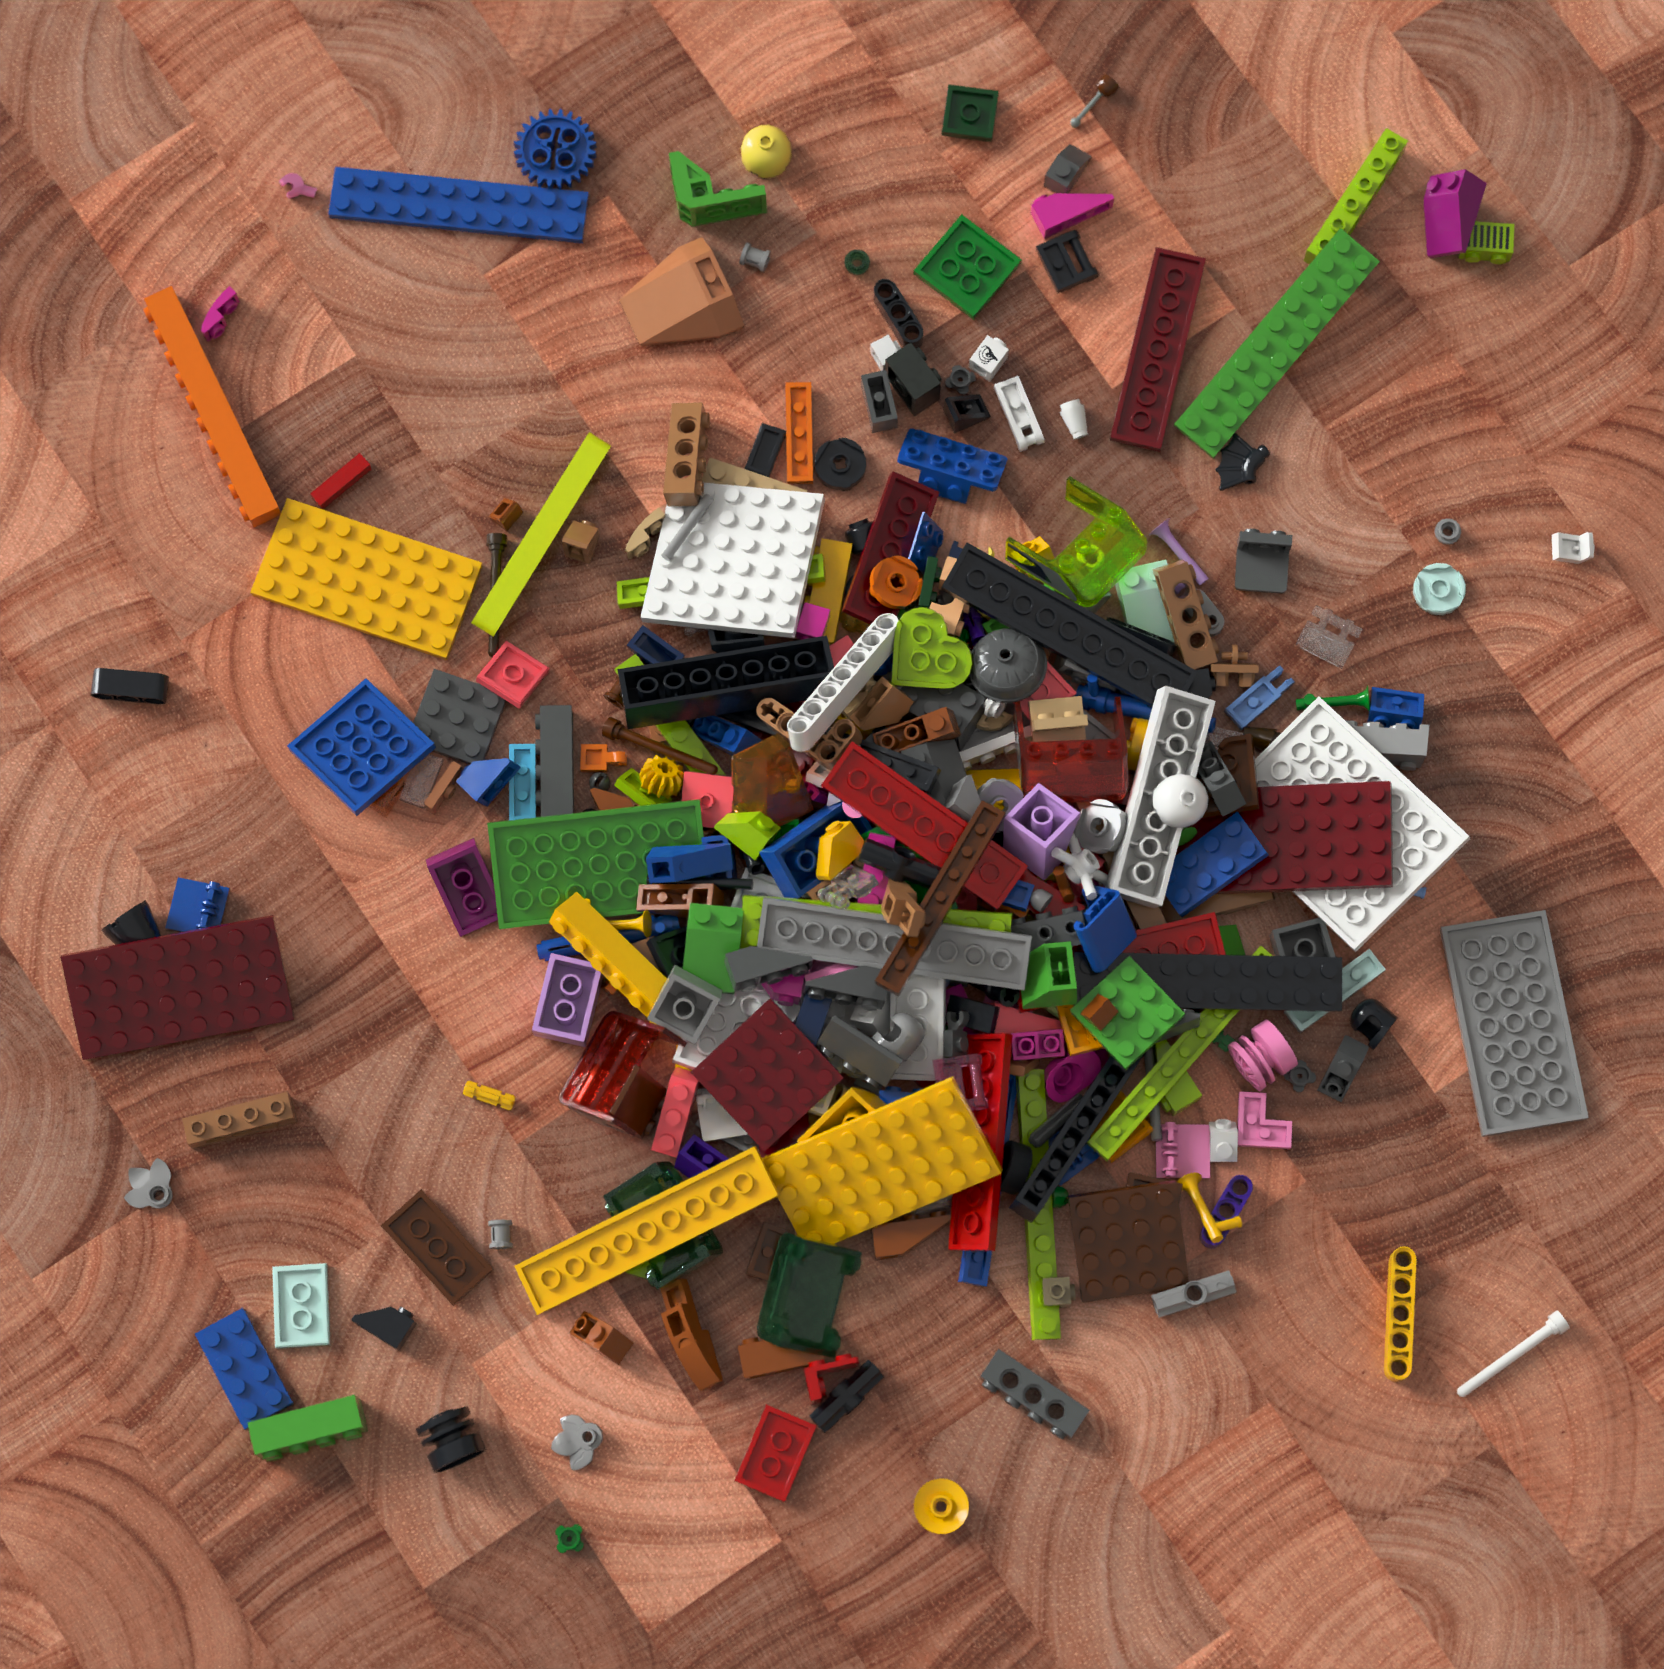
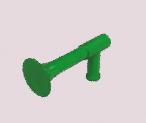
M1368 685L1363 692L1355 695L1320 697L1330 707L1358 705L1370 711ZM1307 694L1304 698L1296 699V710H1305L1318 697Z

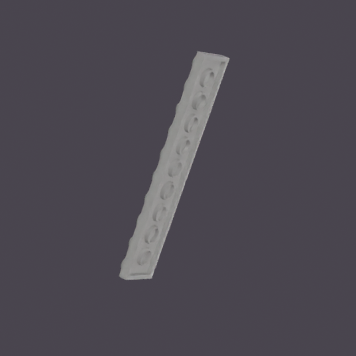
M764 897L757 947L809 956L813 960L882 969L904 931L898 925L888 924L880 913ZM942 923L913 974L1025 990L1032 935Z

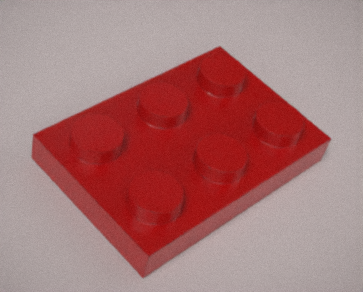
M766 1404L734 1481L785 1503L817 1426Z

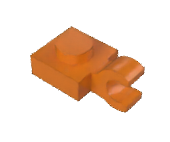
M581 744V772H608V765L627 766L626 752H608L607 744Z

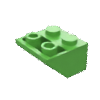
M1071 941L1043 944L1030 952L1025 990H1021L1023 1009L1077 1004V985Z

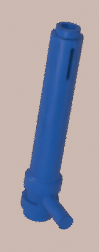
M1089 674L1087 677L1088 684H1085V686L1079 685L1075 697L1082 696L1084 710L1095 709V712L1101 714L1108 712L1121 716L1123 714V716L1130 718L1150 719L1152 711L1150 706L1132 696L1115 693L1105 687L1099 688L1098 677ZM1211 717L1207 734L1214 732L1216 718Z
M651 915L652 933L650 937H656L680 928L677 916L662 915L655 917ZM617 930L631 944L647 939L642 931ZM564 937L543 940L541 944L536 945L539 960L545 959V961H549L551 953L567 957L581 954ZM570 945V947L549 951L550 948Z

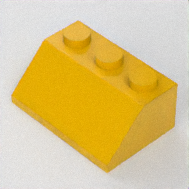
M851 1087L797 1142L799 1143L887 1104L875 1094Z

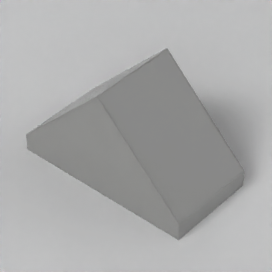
M972 775L965 776L953 785L944 807L967 823H969L981 803Z

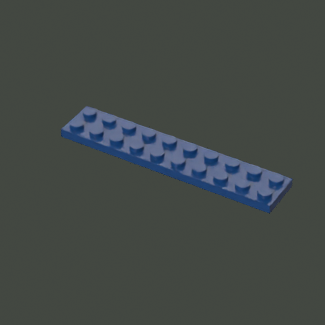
M335 167L328 215L329 218L583 244L589 194L584 191Z

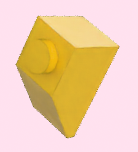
M835 821L826 828L827 832L820 837L816 877L818 880H832L859 856L865 841L851 821Z

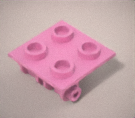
M1175 1122L1161 1124L1162 1140L1156 1141V1178H1181L1186 1174L1194 1172L1200 1173L1202 1178H1210L1209 1125L1175 1124Z

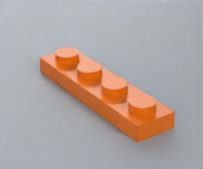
M785 382L787 484H813L811 382Z

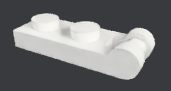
M1019 376L994 384L995 392L1015 437L1019 451L1027 450L1028 446L1035 443L1036 445L1045 443L1044 436ZM1030 428L1032 434L1024 437L1022 430Z

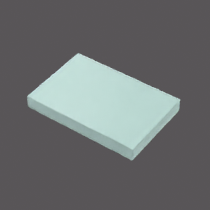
M328 1264L272 1267L275 1348L331 1345Z

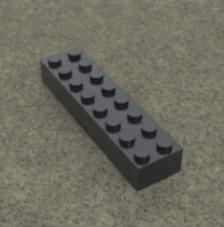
M827 636L618 669L627 729L757 709L759 702L765 698L775 699L781 704L806 701L833 670L834 665Z

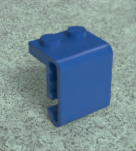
M1094 885L1097 897L1093 900H1088L1084 889L1082 890L1089 907L1084 912L1088 924L1084 927L1082 922L1076 921L1074 929L1094 972H1102L1137 937V933L1120 892Z

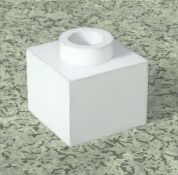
M889 335L870 344V353L881 371L885 370V359L901 349L899 343L896 340L892 341Z

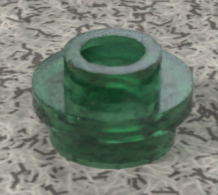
M852 250L846 255L844 265L849 273L861 275L868 270L870 258L862 250ZM855 260L862 262L860 266H854L852 263Z

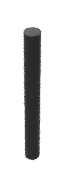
M647 875V884H715L718 888L753 889V879L696 877L677 882L649 883Z

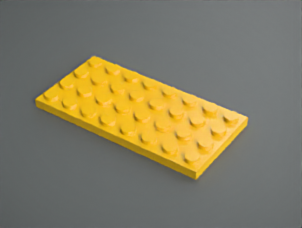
M287 498L250 593L252 596L448 660L483 564L482 562Z
M950 1077L762 1158L780 1195L778 1199L808 1255L983 1182L1002 1172L1000 1164L954 1077Z

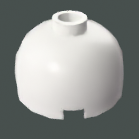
M1176 774L1167 777L1158 784L1153 794V807L1163 823L1170 827L1184 828L1195 824L1204 816L1208 808L1207 791L1204 785L1195 777Z

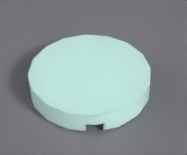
M1434 563L1426 566L1419 572L1413 584V595L1416 603L1424 611L1433 615L1452 613L1460 606L1465 597L1466 584L1463 576L1448 564Z

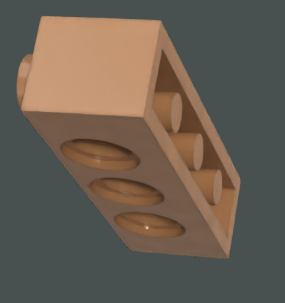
M672 403L663 489L668 506H697L699 496L704 494V483L701 480V475L706 472V460L703 457V453L708 449V437L705 435L706 428L710 427V415L705 412L703 403Z
M1179 560L1152 569L1174 642L1177 645L1176 648L1180 661L1192 669L1218 662L1216 654L1219 653V649L1215 639H1211L1208 631L1211 629V623L1208 615L1203 614L1201 608L1204 600L1201 591L1195 588L1193 580L1196 579V573L1192 564L1188 565L1187 561ZM1179 583H1184L1185 592L1182 596L1177 597L1174 592L1175 587ZM1191 608L1193 610L1192 618L1189 621H1184L1182 618L1183 611ZM1194 633H1199L1201 637L1199 644L1191 646L1190 637Z
M288 1092L182 1118L187 1143L192 1149L297 1123L292 1097Z

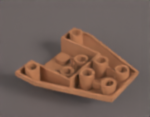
M703 237L678 247L619 299L640 346L720 338L744 328L733 293L713 251Z

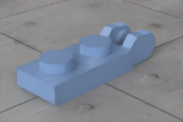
M1278 666L1266 677L1263 676L1224 710L1241 731L1280 699L1281 695L1295 683L1292 678H1289L1277 689L1271 684L1272 681L1282 675L1284 669L1281 666Z

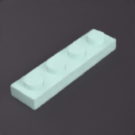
M1370 948L1342 968V1002L1385 972L1386 969ZM1284 1011L1299 1033L1329 1013L1326 1011Z

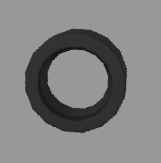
M1013 1140L1007 1141L1004 1144L1000 1191L1015 1195L1022 1189L1032 1165L1033 1154L1030 1146Z

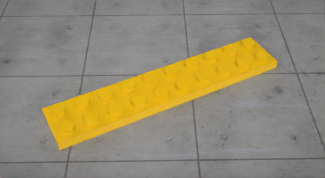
M754 1146L514 1267L536 1314L540 1315L780 1195L757 1147Z

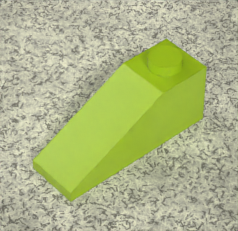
M1166 1039L1154 1044L1155 1063L1171 1048ZM1186 1071L1159 1103L1166 1113L1170 1111L1175 1116L1199 1101L1202 1094Z

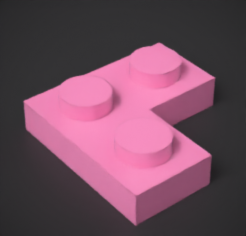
M1239 1091L1237 1117L1238 1146L1291 1149L1292 1121L1265 1120L1266 1093Z

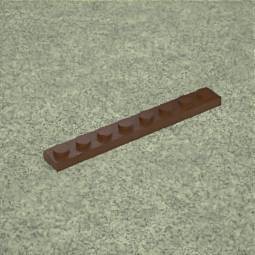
M983 800L981 801L919 905L925 911V923L920 929L918 937L907 936L903 932L875 980L876 985L898 997L900 996L1003 822L1006 812Z

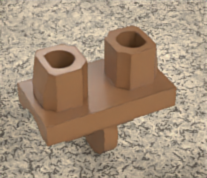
M1232 644L1231 652H1221V660H1231V663L1209 664V671L1212 672V676L1215 678L1216 686H1228L1229 672L1239 673V687H1251L1254 684L1255 673H1259V665L1256 663H1237L1238 660H1247L1248 653L1238 652V645Z

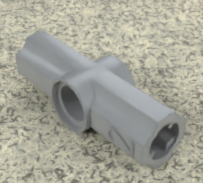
M1228 1270L1197 1281H1190L1185 1285L1151 1295L1158 1318L1235 1294L1236 1289L1233 1278ZM1197 1288L1201 1293L1200 1300H1190L1187 1296V1289Z

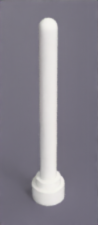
M1555 1311L1548 1316L1549 1320L1545 1322L1546 1325L1460 1386L1457 1389V1394L1460 1397L1467 1396L1550 1335L1558 1333L1561 1335L1570 1328L1569 1324L1559 1311Z

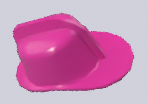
M1094 1051L1052 1060L1044 1072L1048 1096L1055 1102H1066L1090 1085L1100 1072L1101 1062L1099 1056Z

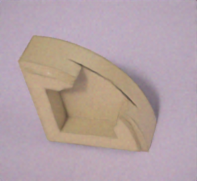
M1005 711L998 718L987 717L983 714L977 723V728L984 731L1000 730L1011 723L1013 715Z

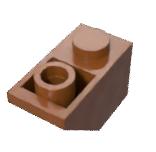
M583 1311L569 1332L572 1336L617 1365H620L634 1344L633 1341L617 1329L586 1311Z

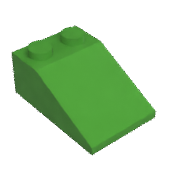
M690 903L683 969L721 989L724 994H735L724 960L726 953L740 950L743 921L742 908Z

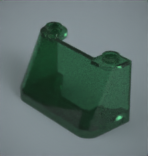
M655 1162L603 1196L606 1201L605 1208L613 1217L684 1182V1180L671 1162ZM711 1229L649 1260L647 1273H645L646 1279L651 1286L656 1287V1289H662L723 1254L722 1245Z
M782 1234L776 1249L758 1319V1336L779 1347L835 1358L841 1344V1337L838 1331L832 1327L839 1296L845 1275L852 1276L860 1269L862 1252L797 1234Z

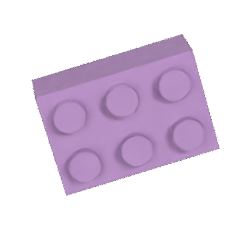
M551 953L532 1027L534 1036L586 1047L604 976L600 971L594 969L589 961Z

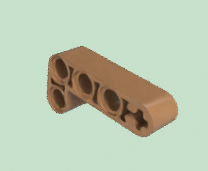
M765 698L760 701L756 710L759 718L771 730L790 742L787 723L795 713L775 699ZM770 713H777L779 716L778 719H776ZM841 719L833 725L826 735L823 734L811 749L803 752L831 771L849 744L853 741L860 746L863 736L851 720ZM852 730L848 738H843L844 733ZM836 751L832 759L826 760L829 753Z

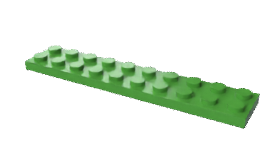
M1340 228L1180 416L1174 426L1213 459L1380 261Z

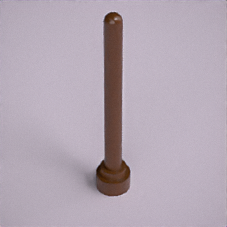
M609 717L603 725V737L611 740L625 739L711 775H715L718 772L717 766L625 729L620 720Z

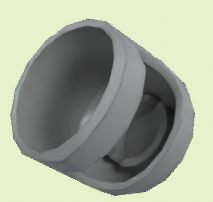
M897 1013L891 1018L895 1023L892 1030L884 1035L877 1031L872 1039L904 1061H907L923 1041L925 1031L920 1022L907 1013Z

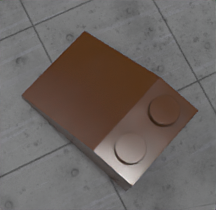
M635 1065L609 1112L613 1124L641 1140L645 1134L649 1136L656 1125V1121L653 1120L656 1113L662 1111L667 1089L642 1068Z

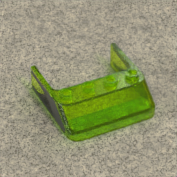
M1069 476L1066 481L1065 499L1096 518L1053 560L1045 559L1010 536L1006 539L1005 560L1078 605L1091 607L1096 605L1146 553L1147 538L1122 507Z

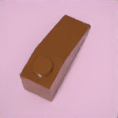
M639 884L636 910L638 912L648 910L654 914L688 918L690 903L723 906L725 893L715 884Z
M758 1337L742 1340L743 1345L738 1346L745 1380L809 1367V1362L824 1359L823 1355L766 1340L759 1341Z

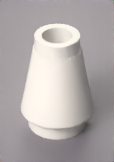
M1080 399L1060 405V415L1073 439L1087 436L1084 404H1081Z

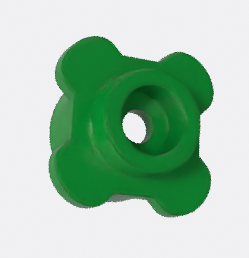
M578 1524L566 1528L564 1526L557 1527L555 1533L558 1536L559 1543L556 1548L560 1553H565L567 1550L579 1552L583 1549L584 1544L581 1542L580 1535L583 1531L582 1527ZM568 1536L572 1537L571 1541H567Z

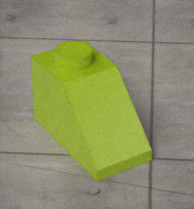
M762 812L728 813L714 826L718 832L754 860L761 856L759 852L772 843L781 829L771 818L765 816Z

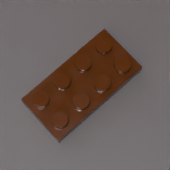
M422 1189L381 1225L453 1306L494 1270Z

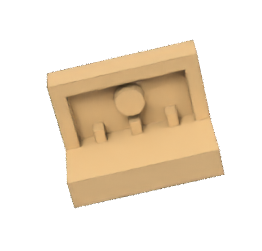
M1082 696L1028 701L1033 754L1087 749L1085 727L1088 726L1087 715L1083 714Z

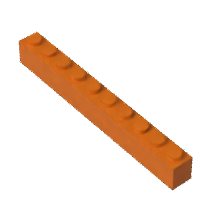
M167 287L144 298L147 305L143 309L149 323L155 321L158 329L154 330L159 344L165 343L168 351L164 352L170 367L176 365L179 373L175 374V377L181 389L186 387L190 394L185 398L191 410L197 409L200 415L196 421L202 433L207 431L211 438L206 442L212 454L218 453L221 462L217 463L223 477L229 475L232 484L228 485L234 500L237 498L241 500L243 506L239 507L244 521L250 520L253 527H257L280 516L281 511L173 287Z

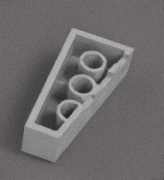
M1345 720L1392 765L1400 766L1402 770L1413 771L1416 768H1420L1427 756L1429 725L1420 724L1419 729H1410L1407 727V724L1396 723L1394 726L1384 728V725L1380 724V722L1363 723V726H1357L1358 723L1356 721Z

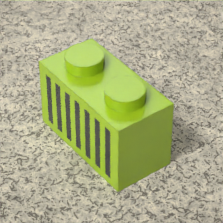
M1475 221L1466 253L1458 254V259H1465V261L1471 263L1479 262L1480 260L1491 261L1493 264L1510 262L1514 249L1515 224Z

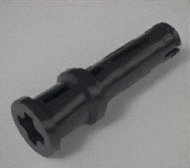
M964 982L984 991L989 999L999 1001L1005 1007L1015 1005L1020 997V990Z

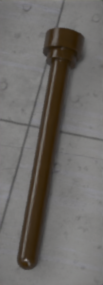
M502 533L486 535V546L489 547L491 552L490 591L501 575L502 552L507 547V535ZM499 629L494 637L489 635L488 654L490 657H493L499 650Z

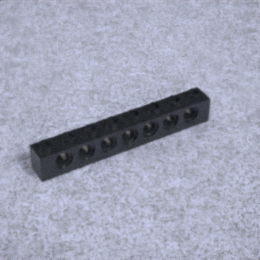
M1144 1054L1127 1070L1110 1055L1009 1206L1011 1210L1030 1223L1033 1222Z

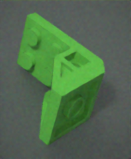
M681 152L669 153L670 170L680 220L691 227L767 213L764 185L749 184L743 189H723L713 194L710 175Z

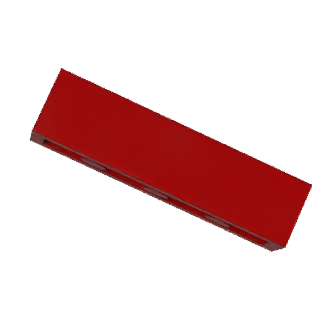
M359 453L311 492V498L323 510L371 471V465Z

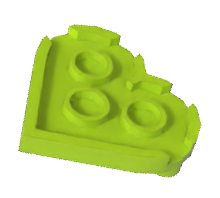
M926 607L913 608L904 613L897 622L894 634L891 683L898 686L946 689L956 687L966 681L973 665L972 653L966 642L948 635V628L944 617L935 610Z

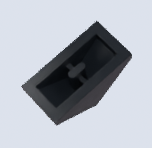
M980 394L953 396L944 399V413L954 434L991 417Z

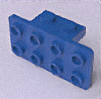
M911 428L907 432L897 462L921 470L918 482L940 492V497L966 504L971 485L988 491L997 490L1007 463V457L950 440L946 437Z

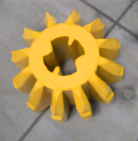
M655 755L653 759L648 758L643 768H641L639 780L642 783L641 788L648 789V794L654 793L658 798L664 796L669 799L671 795L677 796L678 792H680L683 786L684 773L683 766L677 765L676 760H669L666 756L660 758L658 755Z

